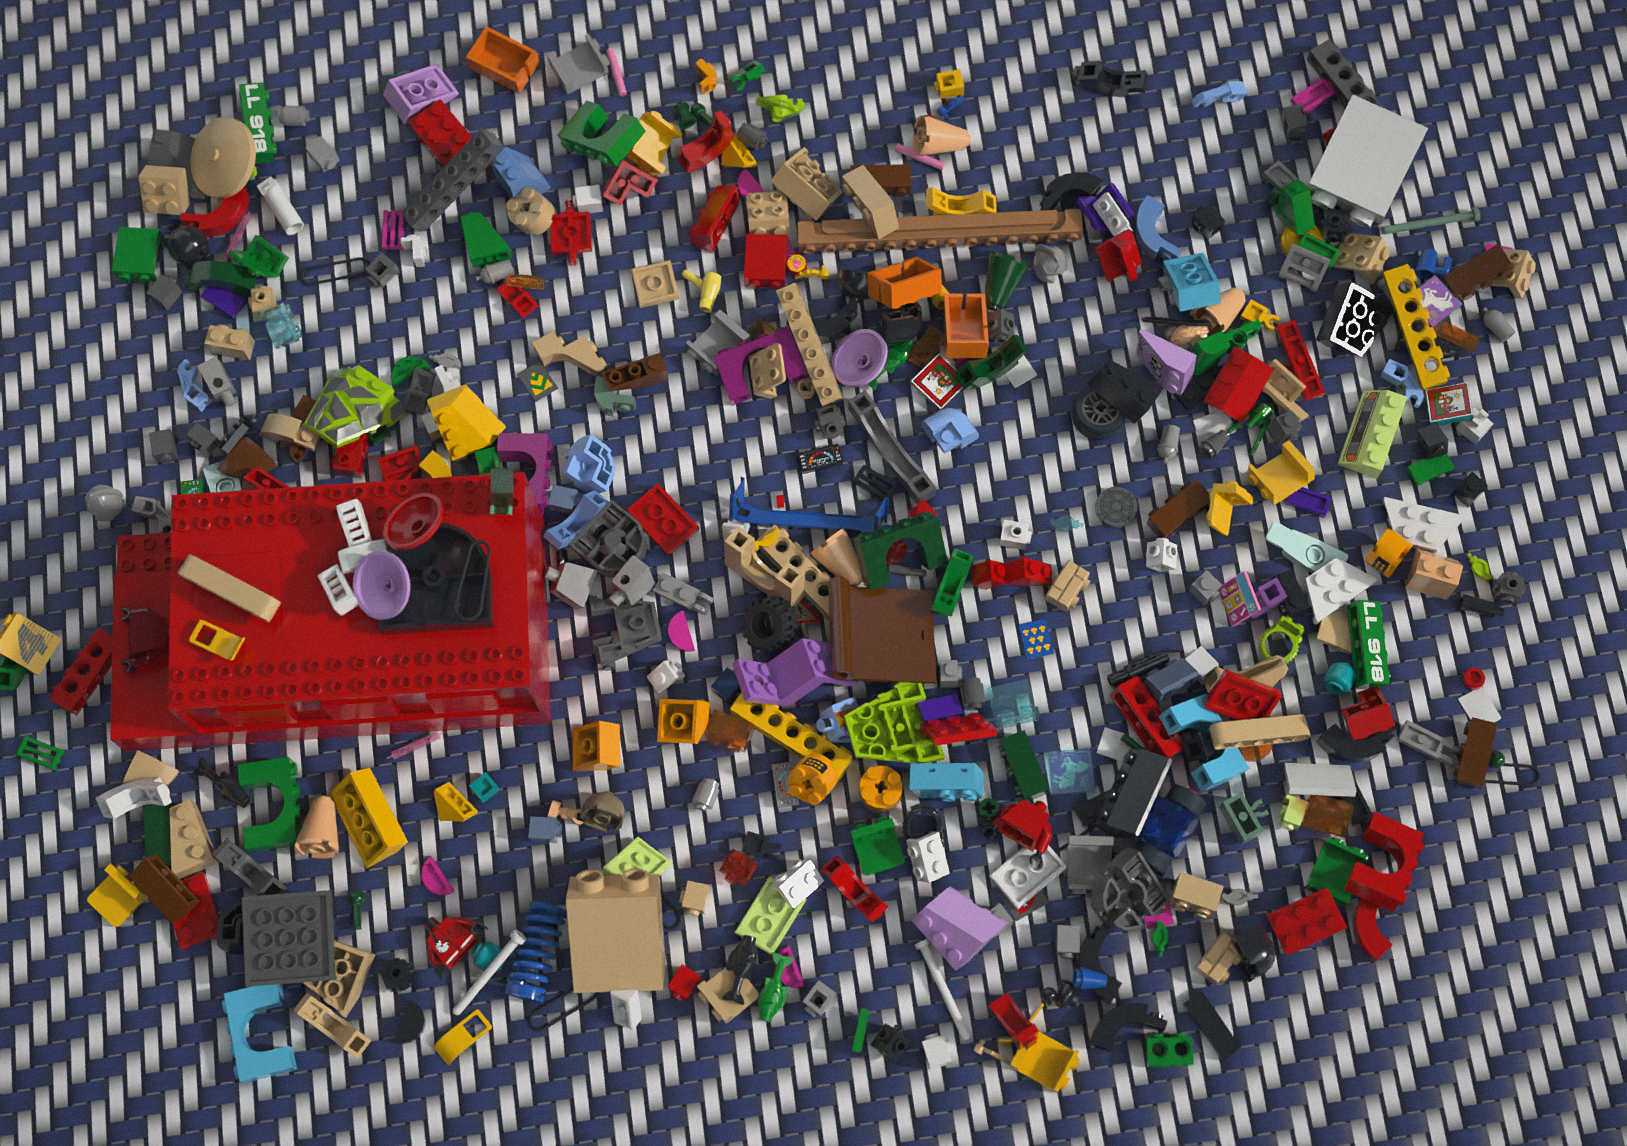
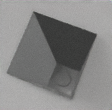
M154 129L149 147L148 165L185 168L189 199L205 200L206 194L197 187L191 173L190 159L196 138L174 131Z

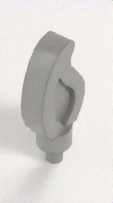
M443 353L429 356V359L438 363L439 366L442 365L444 369L452 367L461 369L460 360L452 354Z
M1240 888L1235 889L1228 895L1222 894V899L1226 903L1237 906L1258 898V894H1253Z

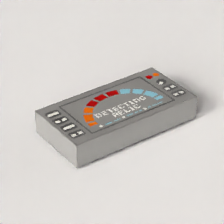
M793 762L772 765L778 808L799 805L798 798L793 797L788 791L790 787L788 776L794 768Z

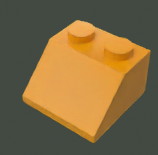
M660 699L657 742L697 744L709 723L710 702Z
M597 721L573 729V771H600L620 767V724Z

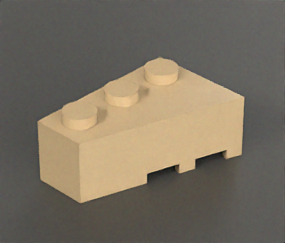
M864 165L842 176L844 182L842 188L845 194L851 197L854 205L859 209L878 240L899 229L892 199Z
M189 799L171 807V871L181 880L219 863L218 859L212 855L215 850L197 804Z

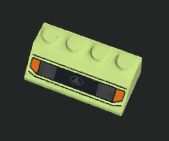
M1389 390L1363 391L1337 465L1377 479L1383 470L1407 397Z

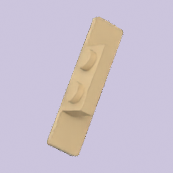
M1273 360L1269 366L1274 371L1262 392L1267 393L1273 398L1272 400L1277 406L1283 407L1287 412L1292 410L1299 422H1301L1309 415L1294 401L1306 386L1278 360Z

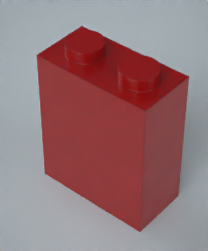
M746 235L745 287L751 289L768 287L772 290L785 287L787 235Z

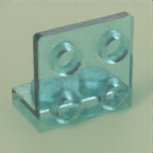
M1028 679L987 688L997 730L1039 720L1038 706L1035 707Z

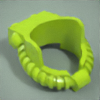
M787 95L759 96L755 100L756 105L770 111L773 122H780L799 115L805 109L803 99L797 98V102L793 104V99H787Z
M1282 616L1280 621H1275L1272 627L1266 628L1258 639L1259 653L1261 652L1260 655L1264 658L1262 661L1272 657L1267 654L1265 640L1274 633L1285 634L1290 639L1292 650L1283 658L1287 664L1289 661H1293L1292 659H1295V655L1297 656V652H1299L1298 644L1302 642L1301 635L1304 632V627L1299 623H1293L1290 617Z

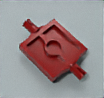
M566 200V212L554 214L551 218L552 255H568V265L572 266L573 259V265L575 266L577 265L576 254L593 252L590 212L574 211L573 200H569V202Z

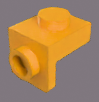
M701 58L695 64L697 73L704 79L699 83L700 92L704 95L715 89L718 80L714 67Z

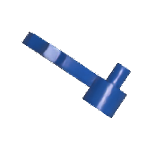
M961 96L955 98L946 108L940 107L937 113L941 118L945 117L948 119L947 113L964 102L966 98Z

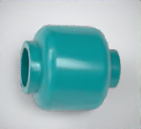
M1333 663L1324 677V683L1327 690L1336 695L1344 694L1351 689L1356 679V674L1348 663Z
M491 941L480 942L471 956L473 958V965L485 971L501 952L502 948ZM503 962V963L501 964V966L497 969V971H499V970L501 969V967L503 966L504 962Z

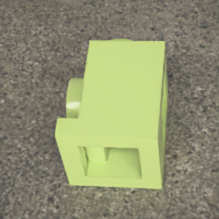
M1287 794L1282 802L1286 805H1282L1279 817L1282 818L1280 827L1293 831V829L1297 830L1300 827L1308 801Z

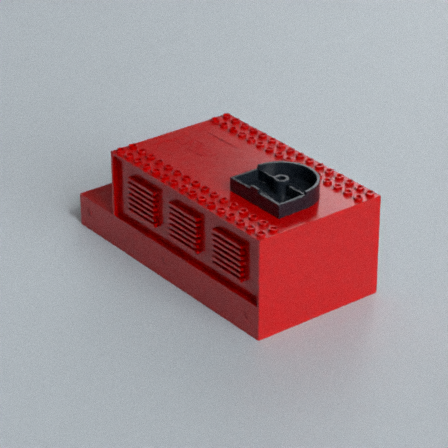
M516 472L172 495L170 533L118 536L117 574H114L110 740L126 752L551 724L546 578L543 577L546 569L545 538L543 537L545 534V521L525 473ZM421 493L436 495L443 503L444 515L440 527L428 541L408 550L393 549L385 541L387 552L394 554L402 561L409 575L410 594L404 609L398 615L389 619L373 618L366 614L359 605L340 615L333 608L318 577L319 574L336 564L341 569L338 551L349 548L336 506L357 499L362 504L371 539L376 541L384 539L383 530L386 520L400 503L409 497ZM359 518L349 520L348 523L357 521ZM360 526L351 530V532L362 529V527ZM363 534L361 536L353 538V540L356 541L365 538V536ZM476 540H483L491 548L483 609L476 619L463 621L454 613V601L469 546ZM478 543L472 548L457 603L458 613L465 618L475 616L480 607L487 557V547L482 543ZM191 554L281 602L271 621L268 623L180 576L178 571L188 555ZM355 572L344 573L354 592L353 578ZM336 575L335 577L331 578V579L328 580L327 582H328V583L331 582L332 580H334V579L337 578L338 576ZM147 607L160 614L161 617L166 618V629H169V642H167L166 651L161 657L148 665L137 668L134 673L127 674L123 671L129 668V664L124 666L121 665V662L123 660L132 661V659H129V627L127 623L120 619L121 617H126L127 614H124L121 610L122 608H127L131 611L132 609ZM200 620H204L238 637L245 638L233 661L189 641ZM203 625L195 640L210 646L217 630Z

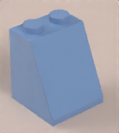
M505 147L491 162L496 180L510 199L516 197L525 187L535 189L540 194L551 188L529 156Z

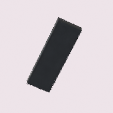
M1203 991L1183 1003L1221 1060H1224L1241 1048Z

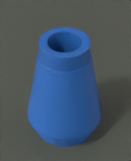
M1080 967V969H1074L1073 986L1078 987V989L1105 988L1107 975Z

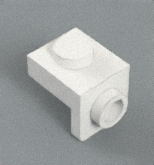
M408 235L400 238L404 250L413 249V260L416 267H424V259H427L428 255L427 248L424 247L421 237Z
M735 519L732 522L728 520V523H723L724 541L737 527L748 533L750 523H744Z
M667 660L663 661L646 677L658 693H663L676 680L683 679L685 674L682 672V667L678 662Z

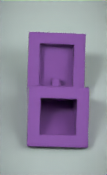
M1274 578L1258 587L1259 591L1255 595L1261 610L1251 617L1256 619L1275 608L1287 597L1278 578Z

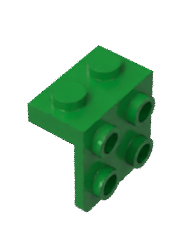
M259 235L254 236L245 252L232 249L229 251V254L233 256L232 260L248 267V272L256 277L261 275L265 278H278L289 259L287 255Z
M881 817L876 819L874 824L866 826V823L860 824L851 831V838L865 876L903 865L905 862L895 832L893 818Z

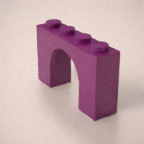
M781 327L775 331L776 333L760 335L755 341L741 342L736 348L730 350L729 348L722 349L717 355H714L732 405L752 399L744 378V369L749 356L775 343L780 344L782 347L784 368L790 384L809 377L790 327Z
M499 433L497 453L500 462H525L536 468L534 476L528 482L541 514L544 515V507H548L546 489H550L548 472L552 471L550 454L554 452L553 442H550L547 433Z

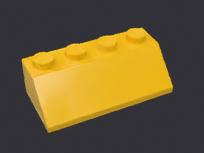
M370 768L350 772L329 793L366 868L397 853L408 842Z

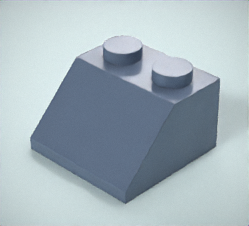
M1175 658L1166 663L1165 668L1161 670L1156 668L1147 674L1148 677H1146L1144 684L1158 704L1195 684L1199 673L1184 658L1178 661Z

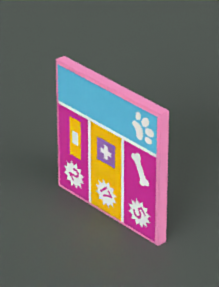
M1246 571L1241 572L1221 586L1220 596L1232 627L1261 610Z

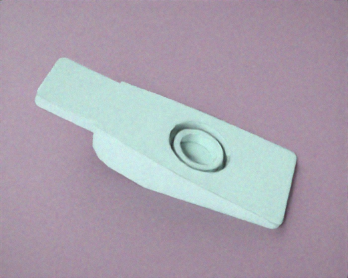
M222 461L203 468L210 492L242 491L243 487L240 478L230 477L218 471Z
M1278 522L1271 524L1265 537L1266 541L1282 549L1281 553L1283 556L1311 573L1316 572L1336 557L1345 562L1348 559V554L1296 530H1290Z

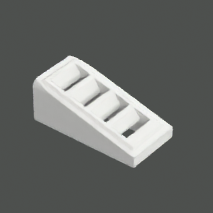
M357 499L337 505L336 508L349 547L371 542L372 539L362 504ZM359 518L357 521L348 523L349 520ZM360 526L362 527V529L351 532V530ZM363 534L365 536V538L356 541L353 540V538L361 536Z
M338 564L318 575L333 608L340 615L359 605L351 586L344 574H342ZM336 575L338 576L337 578H335V579L332 580L331 582H329V583L327 582L328 580H330L331 578L335 577Z

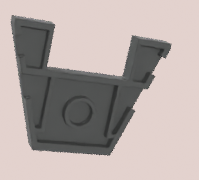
M589 596L592 616L614 613L620 643L598 646L601 667L662 640L655 602L638 600L634 605L622 602L618 607H615L608 600V597L607 600L597 599V596Z

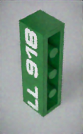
M263 82L239 84L243 122L251 131L255 141V164L274 162L273 155L277 154L276 142L271 140V137H274V127L269 125V119H272L271 107L266 105V102H269L268 90H264Z
M1357 600L1347 605L1353 666L1356 674V688L1368 689L1378 686L1380 689L1390 684V672L1388 671L1387 663L1388 653L1385 647V631L1382 621L1383 611L1380 601Z

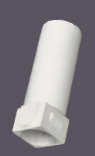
M270 176L257 185L286 234L293 235L303 228L304 223L283 192L278 181Z

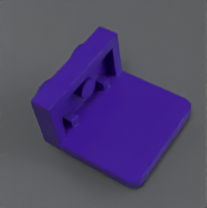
M1109 183L1097 196L1080 197L1077 200L1080 210L1088 217L1092 228L1098 232L1110 231L1093 206L1104 193L1111 195L1128 221L1135 216V213L1114 183Z

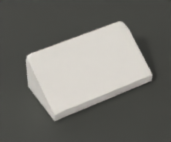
M612 990L610 996L614 1022L634 1030L641 1021L638 990Z

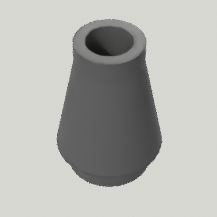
M1220 430L1218 433L1201 441L1199 450L1208 459L1216 457L1230 437L1226 431Z

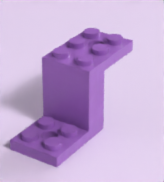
M804 638L768 663L737 659L732 663L744 700L747 702L789 707L824 682L853 686L858 682L832 678L830 643Z

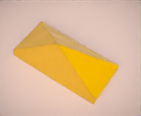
M737 134L734 135L731 143L722 152L721 165L756 167L758 165L745 144L737 137Z
M450 782L434 790L440 821L464 822L478 813V810Z

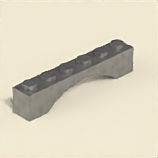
M864 390L848 400V410L916 505L923 499L928 501L934 497L936 487L927 474L901 446L867 391Z

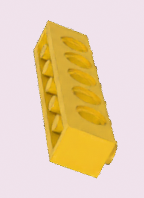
M1408 264L1385 271L1383 278L1421 390L1426 391L1447 384V378L1450 377L1447 366L1442 365L1440 358H1443V353L1440 346L1436 347L1435 345L1436 333L1433 326L1429 327L1427 319H1430L1427 307H1422L1420 300H1423V295L1420 288L1416 289L1414 281L1417 278L1414 269H1409ZM1406 284L1410 290L1407 293H1401L1398 290V286ZM1408 303L1414 304L1416 311L1407 312L1405 305ZM1418 322L1423 326V330L1415 332L1412 330L1411 325ZM1426 342L1429 344L1430 349L1421 351L1418 348V344ZM1432 361L1436 364V369L1428 371L1424 364Z
M741 692L730 708L733 716L801 759L804 756H809L811 753L824 755L826 752H832L835 757L830 760L832 762L831 766L834 771L837 770L838 772L837 782L841 780L853 761V756L850 755L851 752L843 746L838 748L832 744L833 742L828 739V736L824 734L819 736L814 732L815 729L806 723L802 725L796 721L797 718L789 712L783 713L778 710V705L745 701ZM758 706L763 709L759 715L751 713L754 707ZM772 718H778L781 722L777 726H771L769 721ZM791 729L799 732L794 738L787 736V732ZM812 740L817 745L813 749H807L805 743Z

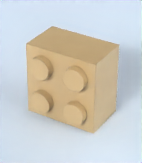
M146 165L138 177L143 211L146 213L172 215L185 213L190 205L185 168Z
M1180 872L1175 879L1168 904L1172 905V909L1179 912H1185V910L1193 912V916L1200 919L1211 918L1217 910L1224 886Z

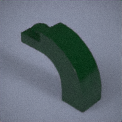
M200 261L193 263L192 269L187 270L184 289L194 291L212 286L226 288L243 295L251 292V289H255L256 276L249 273L248 268L220 261Z
M1013 335L996 351L988 355L987 358L967 361L954 374L964 390L976 389L991 383L1019 364L1018 360L1028 350L1020 337Z

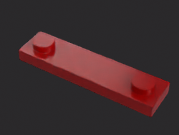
M1293 320L1277 325L1275 330L1292 372L1306 386L1301 392L1304 401L1323 396L1325 394L1324 388L1296 321Z

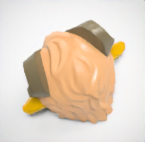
M1171 326L1167 328L1164 335L1168 342L1191 352L1196 342L1207 338L1209 329H1207L1208 326Z

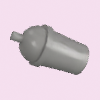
M507 259L490 265L486 264L481 269L480 276H477L476 279L477 281L482 279L485 283L494 284L496 281L515 273L510 260Z
M1486 307L1483 309L1485 313L1483 320L1486 328H1489L1502 342L1508 340L1516 332L1504 318L1502 312L1497 310L1488 311Z
M1165 425L1163 427L1160 444L1157 447L1159 456L1164 459V464H1167L1168 460L1173 459L1178 453L1180 428L1175 425Z

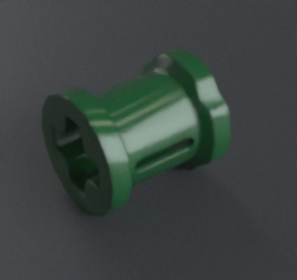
M686 102L678 104L673 108V113L679 120L678 125L680 129H688L696 123L695 117L689 111V104Z
M986 798L981 801L978 810L979 817L984 821H993L998 814V803L992 798ZM986 806H989L990 809H993L991 814H988L985 810Z

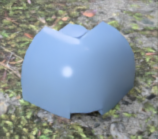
M946 408L940 410L921 422V427L932 443L936 441L944 454L958 445L962 449L979 438V433L968 417L958 409Z
M591 434L583 436L570 447L565 455V458L568 460L562 474L574 481L573 486L585 492L594 490L598 493L606 492L616 470L610 454L612 450Z

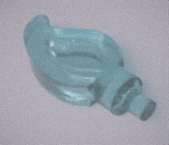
M1062 516L1057 520L1050 519L1051 526L1062 532L1084 527V523H1079V520H1074L1070 516Z

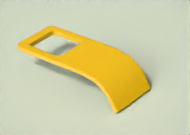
M200 620L189 641L233 661L245 638L238 637L204 620ZM203 625L217 630L210 646L195 640Z
M1042 1003L1041 1006L1038 1008V1010L1035 1012V1014L1032 1016V1018L1029 1020L1030 1022L1033 1021V1019L1037 1016V1014H1038V1013L1040 1012V1010L1043 1008V1006H1044L1043 1003ZM999 1039L998 1044L1007 1045L1014 1043L1012 1039Z
M475 1010L447 1032L433 1048L449 1066L459 1054L491 1030L492 1025L479 1010ZM477 1015L487 1028L473 1038L463 1025Z

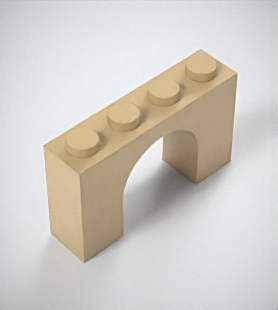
M739 527L724 541L726 566L768 596L781 597L783 601H789L790 607L794 606L795 608L802 600L805 584V574L789 562L779 573L772 571L757 556L754 549V538Z

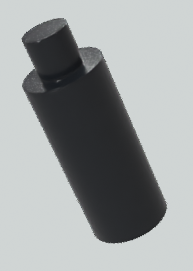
M1463 594L1459 609L1492 618L1495 615L1503 616L1505 610L1498 607L1496 602Z

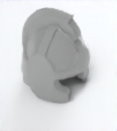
M1038 244L1035 247L1033 270L1040 280L1046 283H1054L1055 278L1050 276L1063 275L1067 269L1065 254L1057 246Z
M97 485L92 487L87 493L85 506L87 511L95 515V520L101 522L110 521L121 513L123 509V495L121 491L110 486Z

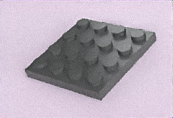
M332 890L242 897L245 987L336 980Z

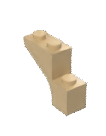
M552 331L532 342L534 350L544 366L556 361H567L595 377H603L602 372H605V368H607L602 356L598 358L596 355L597 348L592 340L588 341L586 336L566 345L562 337H557L555 332Z
M1276 655L1234 673L1274 687L1286 675L1288 667L1284 658ZM1218 666L1204 681L1208 693L1211 692L1224 671Z

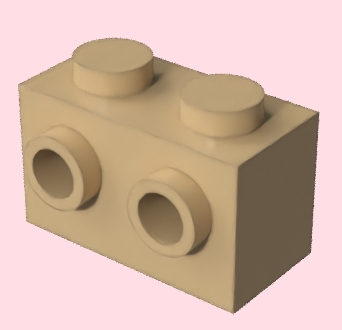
M219 324L217 326H209L204 344L210 353L250 360L255 341L246 329L237 328V330Z

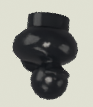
M1059 980L1057 991L1052 987H1046L1041 993L1042 999L1047 1002L1048 1006L1054 1001L1055 1005L1059 1008H1065L1068 1005L1075 1007L1080 996V991L1075 989L1069 980Z

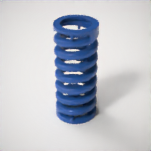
M531 901L528 913L532 915H528L525 920L529 926L524 927L522 930L523 935L526 936V941L520 945L523 949L516 951L515 955L519 960L514 961L512 964V968L517 972L510 973L509 979L511 982H507L504 993L514 998L542 1004L544 996L538 995L537 997V993L545 994L546 989L522 979L544 983L549 982V977L527 968L550 972L553 967L529 956L550 960L556 958L555 954L533 945L557 949L559 943L543 938L535 933L561 937V931L539 922L564 926L566 923L564 919H567V910L547 903Z

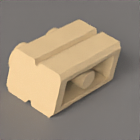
M1070 560L1067 561L1047 592L1045 600L1064 612H1067L1070 607L1074 609L1080 599L1077 595L1081 590L1084 592L1090 584V580H1088L1090 573Z
M1224 932L1219 934L1194 968L1195 971L1214 985H1217L1219 981L1224 983L1231 974L1228 971L1232 964L1236 966L1241 960L1231 942L1232 938Z

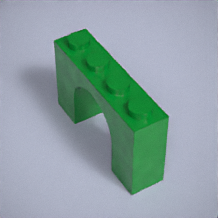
M586 100L557 136L562 141L561 145L566 150H573L581 156L586 155L592 160L597 159L605 165L610 164L617 167L644 135L646 130L636 117L624 113L607 133L593 139L596 132L607 121L608 116L599 104Z
M290 757L238 764L239 786L244 790L270 786L280 789L284 796V807L276 820L264 825L243 828L245 850L253 853L295 846L302 825L300 826L299 817H302V809L297 801V796H300V787L295 779V776L298 775L297 763H294Z

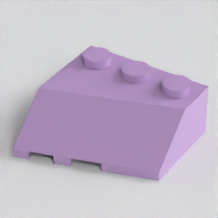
M948 887L911 920L955 971L967 964L1008 924L1004 919H998L992 915V912L986 908L982 909L974 904L970 898L952 887Z

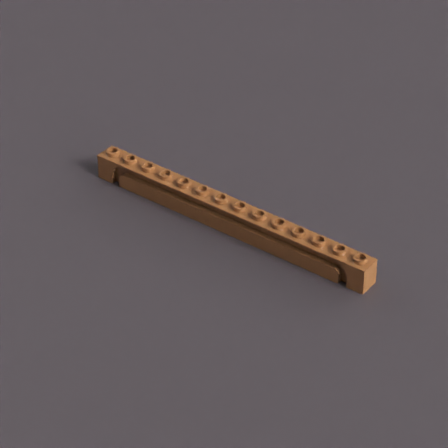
M1067 209L1065 212L1044 210L897 217L899 229L879 240L865 219L823 220L822 223H814V221L798 222L799 252L805 254L819 251L833 253L841 250L853 252L863 249L865 251H874L875 249L894 250L896 248L914 249L916 247L930 249L936 246L952 248L956 245L972 247L977 244L993 246L997 243L1014 245L1019 242L1034 244L1041 241L1055 243L1063 240L1075 242L1082 239L1083 233L1082 212L1080 209Z

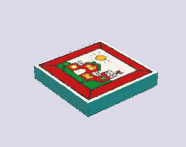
M1468 382L1426 390L1431 424L1443 425L1474 418Z

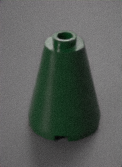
M990 252L985 286V298L988 309L996 311L1004 308L1028 269V264L1025 261L1021 260L1018 263L1014 256L1000 252H994V254Z

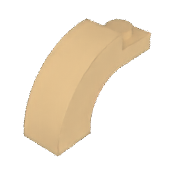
M274 413L267 416L259 433L260 437L275 443H279L280 440L288 441L311 451H315L321 438L304 427L301 420Z

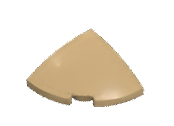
M1338 609L1320 621L1315 641L1335 647L1334 650L1352 655L1347 616Z
M137 750L123 784L142 778L160 777L162 783L168 786L180 771Z

